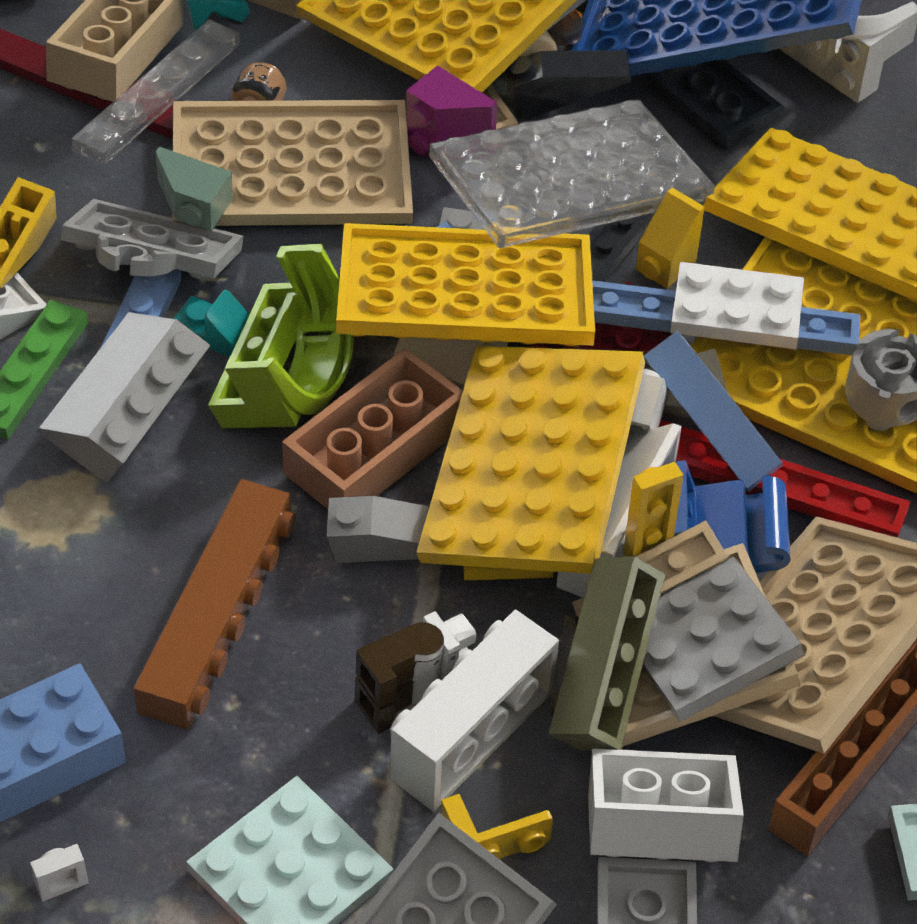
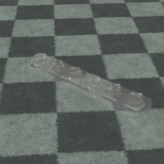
M208 19L72 137V150L105 165L173 105V101H177L237 48L240 45V33Z

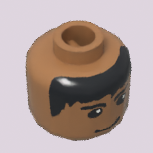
M257 62L248 64L241 71L233 85L231 97L233 101H282L287 90L286 81L279 69L274 65Z

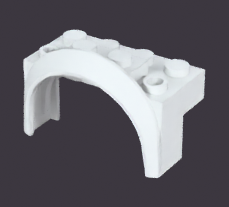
M912 1L884 14L858 16L854 35L779 49L856 103H859L878 89L883 62L913 42L917 27V5Z

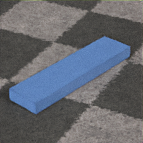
M678 330L644 355L646 362L654 372L665 379L668 390L739 480L743 479L748 492L762 482V476H770L783 466L782 461Z

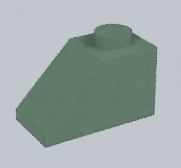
M159 147L156 151L157 180L175 219L212 232L233 200L232 172Z

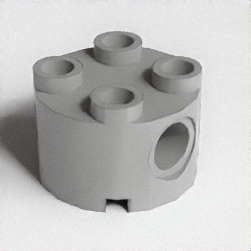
M884 329L873 331L859 340L852 354L844 387L845 397L850 408L861 418L865 419L866 424L874 430L884 431L889 427L907 425L917 420V336L911 333L908 339L904 336H898L899 330Z

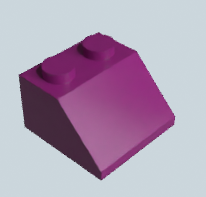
M438 65L406 90L408 146L415 153L425 156L436 164L492 161L496 157V101Z

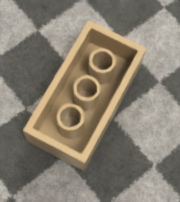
M85 0L46 42L47 81L116 103L183 26L184 0Z

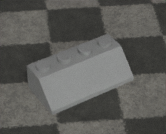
M128 312L36 432L107 484L210 347V344L177 319Z

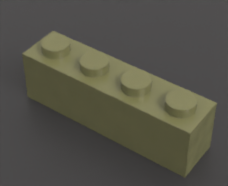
M635 556L594 560L549 735L580 751H592V748L621 750L665 578L663 572Z

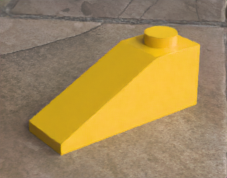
M17 177L0 206V289L38 251L57 219L55 191Z

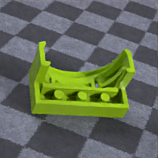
M322 244L280 247L276 257L290 283L263 284L208 404L221 428L296 427L301 414L313 415L322 411L331 402L342 385L352 359L354 336L350 334H336L340 278ZM313 331H316V332L319 333V334H326V333H329V332L332 333V334H330V335H324V336H305V335H303V334H305L306 332H313ZM296 342L293 362L289 373H287L283 366L293 344Z

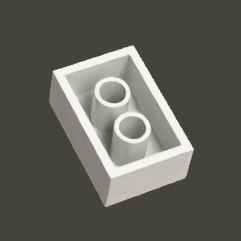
M592 748L588 789L590 855L647 857L660 860L687 859L704 860L706 862H738L744 814L736 756Z

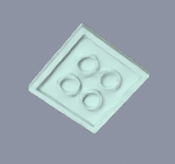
M298 776L290 780L186 861L187 871L239 924H339L378 892L394 872V869Z

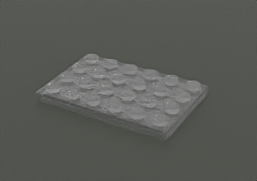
M639 99L634 101L628 100L601 108H591L568 115H557L553 118L535 122H524L502 129L486 130L483 133L469 136L453 137L430 144L429 157L498 248L654 213L657 211L667 191L671 188L678 190L696 202L705 201L706 197L714 195L715 185Z

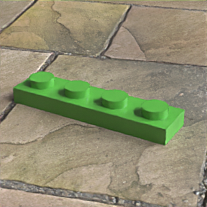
M50 299L0 370L1 438L9 440L88 325V314L86 311Z

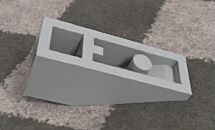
M377 496L329 498L327 539L336 563L419 559L417 548L429 506Z

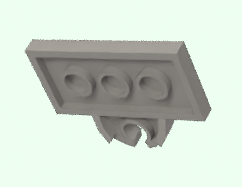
M93 199L62 225L61 240L75 243V246L82 250H96V257L99 263L112 271L119 270V265H131L130 275L158 276L178 269L189 272L194 278L210 279L215 278L240 253L243 235L213 229L211 232L197 226L188 225L185 222L173 221V218Z

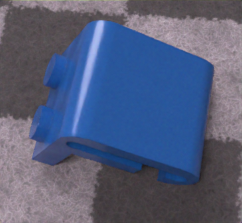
M686 460L675 462L683 473V482L674 537L706 520L723 549L741 543L744 544L756 573L779 570L790 563L786 485L781 479L773 476H762L763 493L746 495L743 479L695 486Z

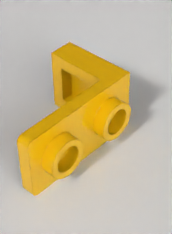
M460 794L441 800V815L498 859L518 852L531 853L537 851L551 840L553 818L549 810L477 833Z

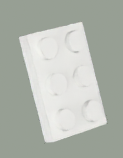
M680 262L670 333H675L678 330L682 335L796 349L799 336L804 278Z

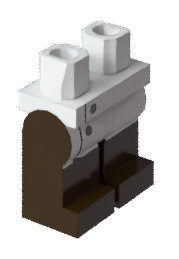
M436 611L424 616L423 622L412 624L356 650L355 674L357 677H355L354 701L377 734L391 728L396 712L414 703L418 704L422 700L428 686L436 679L442 681L453 670L459 656L468 650L467 646L475 643L476 631L462 613L443 622Z

